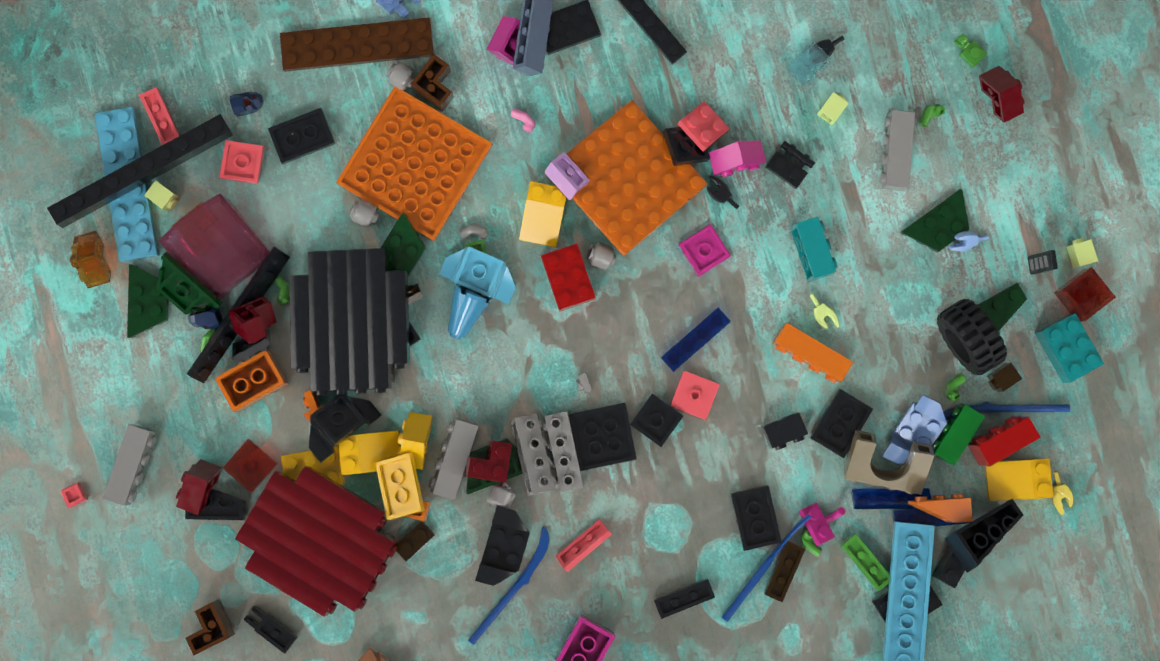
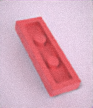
M155 87L140 94V99L161 144L164 145L179 137L180 134L159 89Z
M599 519L555 557L568 572L612 534Z

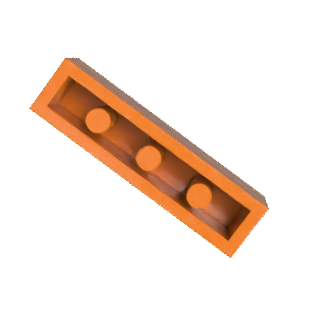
M788 323L783 324L773 341V344L776 345V350L783 354L788 352L793 355V360L800 364L802 362L808 364V368L817 374L820 371L826 375L825 379L834 384L835 382L843 381L853 364L851 360Z

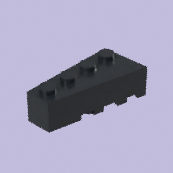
M1010 499L945 538V541L968 573L982 562L996 544L1003 539L1005 534L1022 518L1023 513L1014 500Z

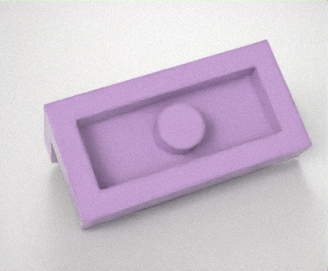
M565 152L554 159L545 170V174L569 200L590 182L588 177Z

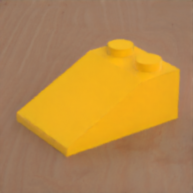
M530 181L519 240L557 247L567 197L557 186Z
M399 430L349 435L338 444L341 475L377 472L375 463L397 457L400 446L398 444Z
M1049 458L999 461L992 466H985L988 501L1053 498Z

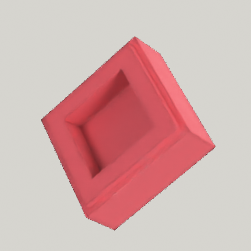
M80 482L60 491L67 508L88 500Z

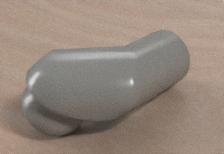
M475 223L459 230L463 239L472 234L478 235L479 239H485L488 236L486 227Z

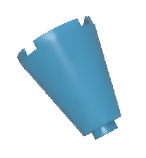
M456 284L448 324L450 336L456 339L466 337L489 305L491 298L488 296L483 297L474 290Z

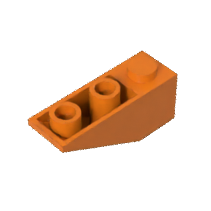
M951 494V498H945V495H934L933 499H927V496L915 497L914 501H908L909 505L945 522L973 521L971 498L963 497V494Z

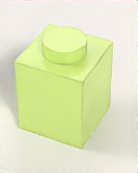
M833 92L817 115L833 125L849 103L843 95Z
M156 180L144 195L167 212L177 205V199L179 198L178 195Z
M1084 238L1072 241L1073 245L1067 246L1073 268L1098 262L1092 239L1085 241Z

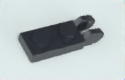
M253 606L251 610L262 619L261 622L258 623L248 615H246L244 621L253 627L255 632L285 654L298 637L259 607Z

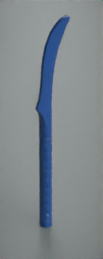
M984 402L969 406L979 413L1070 412L1069 404L995 405ZM954 408L943 412L946 420L952 418L953 415L951 413Z
M806 515L796 523L782 542L761 564L723 614L722 618L726 622L730 620L786 542L804 523L812 518L810 515Z
M545 527L542 528L539 545L529 565L468 639L471 644L474 645L519 589L529 584L530 577L548 549L549 535Z

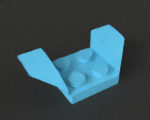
M469 246L446 257L439 275L451 279V281L507 304L510 303L516 288L504 261Z

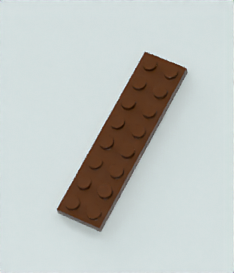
M430 17L280 33L284 72L432 57L434 54Z

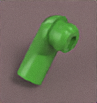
M280 276L274 281L280 288L277 302L280 305H285L290 301L289 284L283 276Z
M961 373L947 383L946 396L954 402L960 399L958 387L966 381V378Z

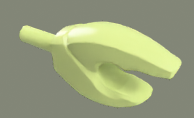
M814 293L811 294L810 297L816 305L813 309L816 321L823 328L828 329L824 318L829 316L835 327L839 328V321L834 310L825 303L820 304Z

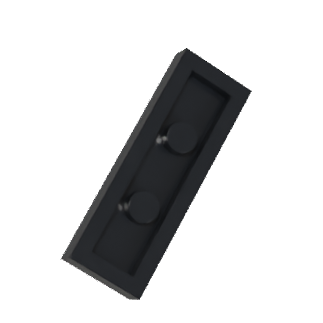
M707 578L657 598L654 602L661 619L713 599L715 595Z

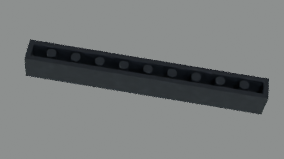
M219 114L47 207L56 225L64 228L230 138L233 134L222 115Z

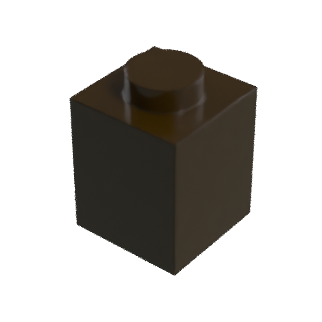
M1005 363L987 376L990 387L994 391L997 390V392H1004L1022 379L1012 363Z

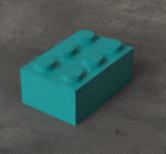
M819 217L796 223L790 228L808 283L834 274L836 272L835 268L838 266L836 259L831 257L829 251L831 250V244L829 239H825L823 221H820Z
M1076 313L1066 315L1035 332L1062 383H1071L1104 365Z

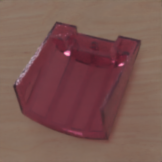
M222 194L216 195L194 209L159 240V243L173 258L220 300L258 270L270 253L269 249L233 203Z

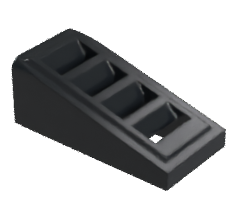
M1055 250L1028 256L1030 274H1041L1056 270L1058 265Z

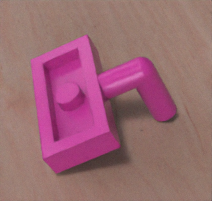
M815 503L799 511L801 518L806 515L812 517L805 525L816 546L835 538L828 523L844 515V508L840 507L833 513L824 516L818 504Z

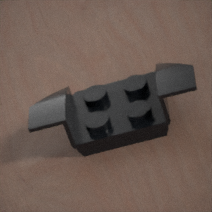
M347 394L336 395L310 415L309 449L322 463L335 452L334 447L363 424L366 423L368 426L372 424L382 414L369 400L349 397Z
M496 506L492 526L475 581L494 586L519 571L530 532L526 529L515 510Z

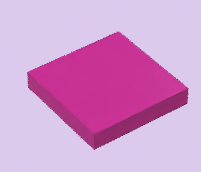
M711 224L678 244L698 277L731 257Z

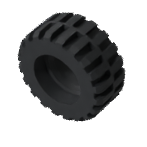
M961 299L939 313L937 326L943 340L955 358L959 360V363L971 374L983 375L1005 361L1007 348L1004 345L1003 338L1000 336V332L985 311L978 304H975L974 301Z

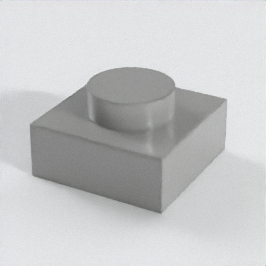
M586 373L578 375L579 380H576L579 390H584L585 394L591 392L592 388Z

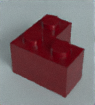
M1000 66L979 75L981 91L992 99L994 115L1005 123L1024 113L1023 105L1025 101L1021 92L1023 87L1019 79H1015L1009 71H1005Z
M264 296L228 311L234 331L249 344L256 343L266 337L265 329L277 323L272 304Z
M490 441L487 460L468 457L464 477L506 483L512 444Z
M202 459L193 464L182 475L181 482L183 484L176 495V499H178L176 507L199 515L206 507L210 491L218 484L222 467Z

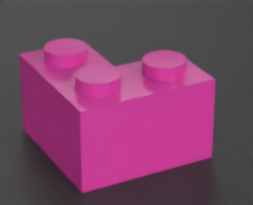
M761 140L737 141L709 153L714 175H722V177L731 176L734 174L733 171L736 170L737 172L747 169L749 171L757 170L760 168L759 165L766 163Z

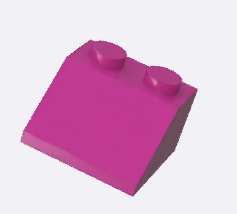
M503 16L486 48L497 58L511 65L514 63L520 20Z

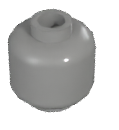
M402 62L393 63L386 75L389 84L400 90H405L407 87L411 88L410 83L415 78L413 77L414 69Z
M360 199L358 202L355 201L349 212L352 222L363 227H368L371 223L375 224L379 216L376 213L377 207L364 199Z
M597 242L590 246L587 259H589L590 265L606 270L610 265H614L616 255H614L613 247Z
M506 483L493 485L487 499L490 507L496 509L498 505L510 509L516 496L515 492L511 490L512 486Z

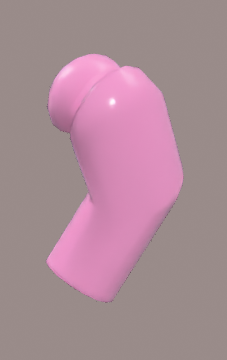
M516 108L512 110L511 117L524 122L523 130L531 133L533 128H535V122L530 115Z

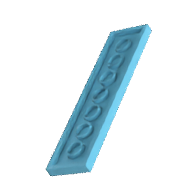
M133 107L95 113L105 176L142 157L135 109ZM147 183L110 202L119 262L159 256L150 200L144 196L148 191Z
M894 521L883 661H924L934 525Z

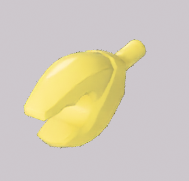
M1056 471L1053 472L1056 485L1053 486L1052 500L1057 511L1064 515L1061 500L1065 497L1068 506L1071 508L1073 505V494L1065 483L1061 484L1059 473Z

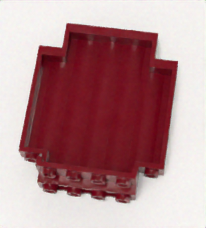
M305 466L302 469L297 480L292 479L281 471H275L235 540L254 550L245 566L246 570L323 617L333 614L338 605L336 601L354 612L358 609L362 610L368 600L365 597L368 592H372L378 583L375 580L379 574L382 575L388 566L385 563L389 557L392 558L398 549L395 547L398 542L394 540L395 537L389 533L384 534L378 530L379 528L382 529L387 522L384 510L310 466Z

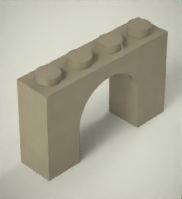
M855 430L844 466L845 479L851 482L867 483L870 486L886 487L889 490L905 491L908 494H922L935 456L931 445L913 442L906 462L898 469L885 471L876 468L871 463L877 444L875 434Z

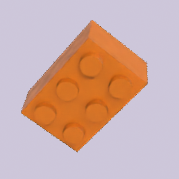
M271 350L260 352L215 378L233 412H240L289 384Z

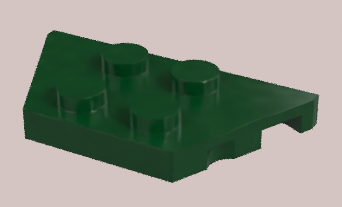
M962 189L956 191L901 231V234L916 240L921 245L928 246L929 249L935 252H939L956 240L954 238L955 235L969 230Z
M405 213L401 214L381 248H385L388 251V271L405 270L408 273V277L426 250L424 243L418 237V233L412 227Z
M167 251L161 256L163 261L162 267L159 269V280L157 281L156 289L180 311L187 315L195 311H206L207 308L220 307L223 302Z
M129 264L127 338H134L136 335L168 321L169 300L156 289L159 278L132 264Z
M508 439L499 441L512 444L507 480L523 474L517 448ZM489 445L470 452V457L487 460ZM467 478L466 494H471L500 482Z

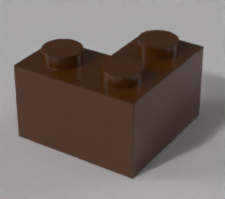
M433 54L410 84L417 93L442 112L454 98L452 91L441 84L451 72L450 67Z
M219 600L194 611L203 629L185 639L193 655H196L235 635Z

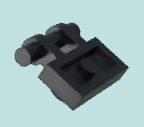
M784 141L780 147L786 151L785 154L782 155L777 151L765 168L797 189L808 174L802 169L803 166L806 165L812 168L815 162L810 159L809 155H804L797 150L795 145H790ZM790 155L800 161L798 165L788 159Z

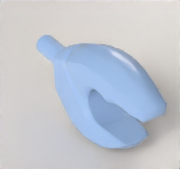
M963 231L954 236L956 240L963 241L950 245L949 249L966 251L977 246L978 241L989 240V236H978L974 232Z

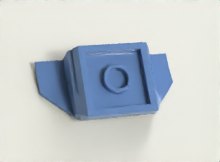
M922 395L918 403L912 402L893 430L890 445L882 456L897 464H902L906 462L913 442L932 446L947 424L940 402L925 395Z

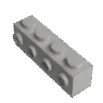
M892 110L885 117L884 126L887 127V134L883 137V146L886 147L885 153L882 154L881 164L884 165V170L880 174L882 189L906 191L909 188L915 112Z
M568 412L545 416L542 425L544 432L548 431L549 435L546 443L548 451L552 450L553 458H550L552 470L556 469L557 477H555L556 489L560 488L561 492L583 488Z
M537 414L514 418L510 422L528 497L554 490L556 480L554 475H551V459L546 454L545 448H547L545 437H542L541 434L542 422L540 418L537 417Z
M457 418L449 421L447 426L448 436L446 440H443L440 449L442 451L441 458H437L434 467L436 469L435 476H432L429 481L428 487L432 494L455 500L478 425Z
M128 424L102 499L123 506L131 505L135 501L137 485L143 479V468L150 459L148 453L156 442V431L135 424Z

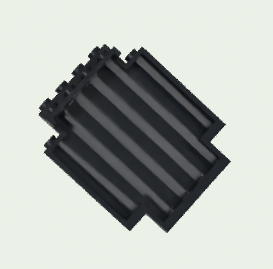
M385 248L308 252V275L289 276L291 369L296 370V373H308V369H310L311 392H316V396L328 395V392L334 391L336 395H346L347 391H355V394H366L367 390H374V393H386V389H392L391 383H395V375L391 374V366H393V369H404L405 365H410L408 273L405 270L388 271V251Z

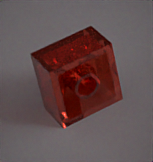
M1092 267L1083 269L1054 292L1070 314L1076 313L1080 322L1088 320L1116 298Z

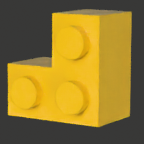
M409 412L408 419L403 421L402 430L404 432L399 434L398 444H401V446L398 448L397 456L413 453L416 469L423 470L426 460L427 443L432 429L431 415Z

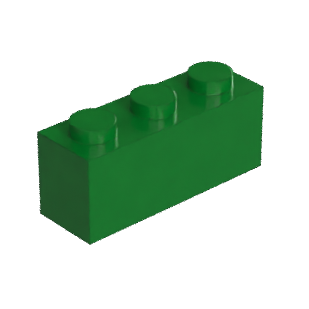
M962 403L959 406H955L951 413L953 415L949 422L947 421L940 437L932 445L934 455L955 466L985 418L979 412Z

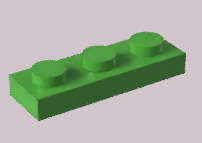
M854 533L840 545L878 592L889 584L890 574L857 534Z

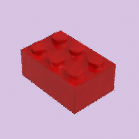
M577 243L541 255L559 312L596 300Z
M1014 415L1004 420L1005 424L1001 426L996 425L988 429V434L984 436L980 434L972 438V443L967 446L978 465L992 466L1041 438L1029 417H1021V415L1015 417Z

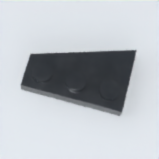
M212 489L209 493L205 509L199 515L185 511V519L245 520L246 501Z

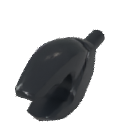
M843 35L833 42L830 39H826L814 44L809 54L819 50L822 55L812 60L810 65H816L827 60L834 52V46L845 40Z
M710 176L709 179L719 187V191L716 192L707 186L708 194L715 201L723 204L727 201L734 208L738 209L739 205L730 198L732 194L728 186L722 180Z

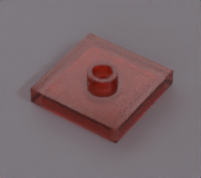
M247 439L225 464L223 469L245 489L253 493L278 463L253 441Z

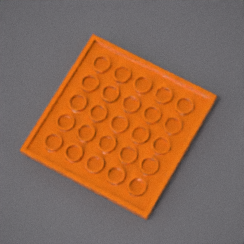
M394 86L336 181V184L361 199L374 204L378 209L397 220L402 213H405L412 227L417 232L435 242L493 146V143Z
M633 100L566 153L590 180L572 199L623 256L628 254L707 186L706 181L690 164L673 165L664 135Z

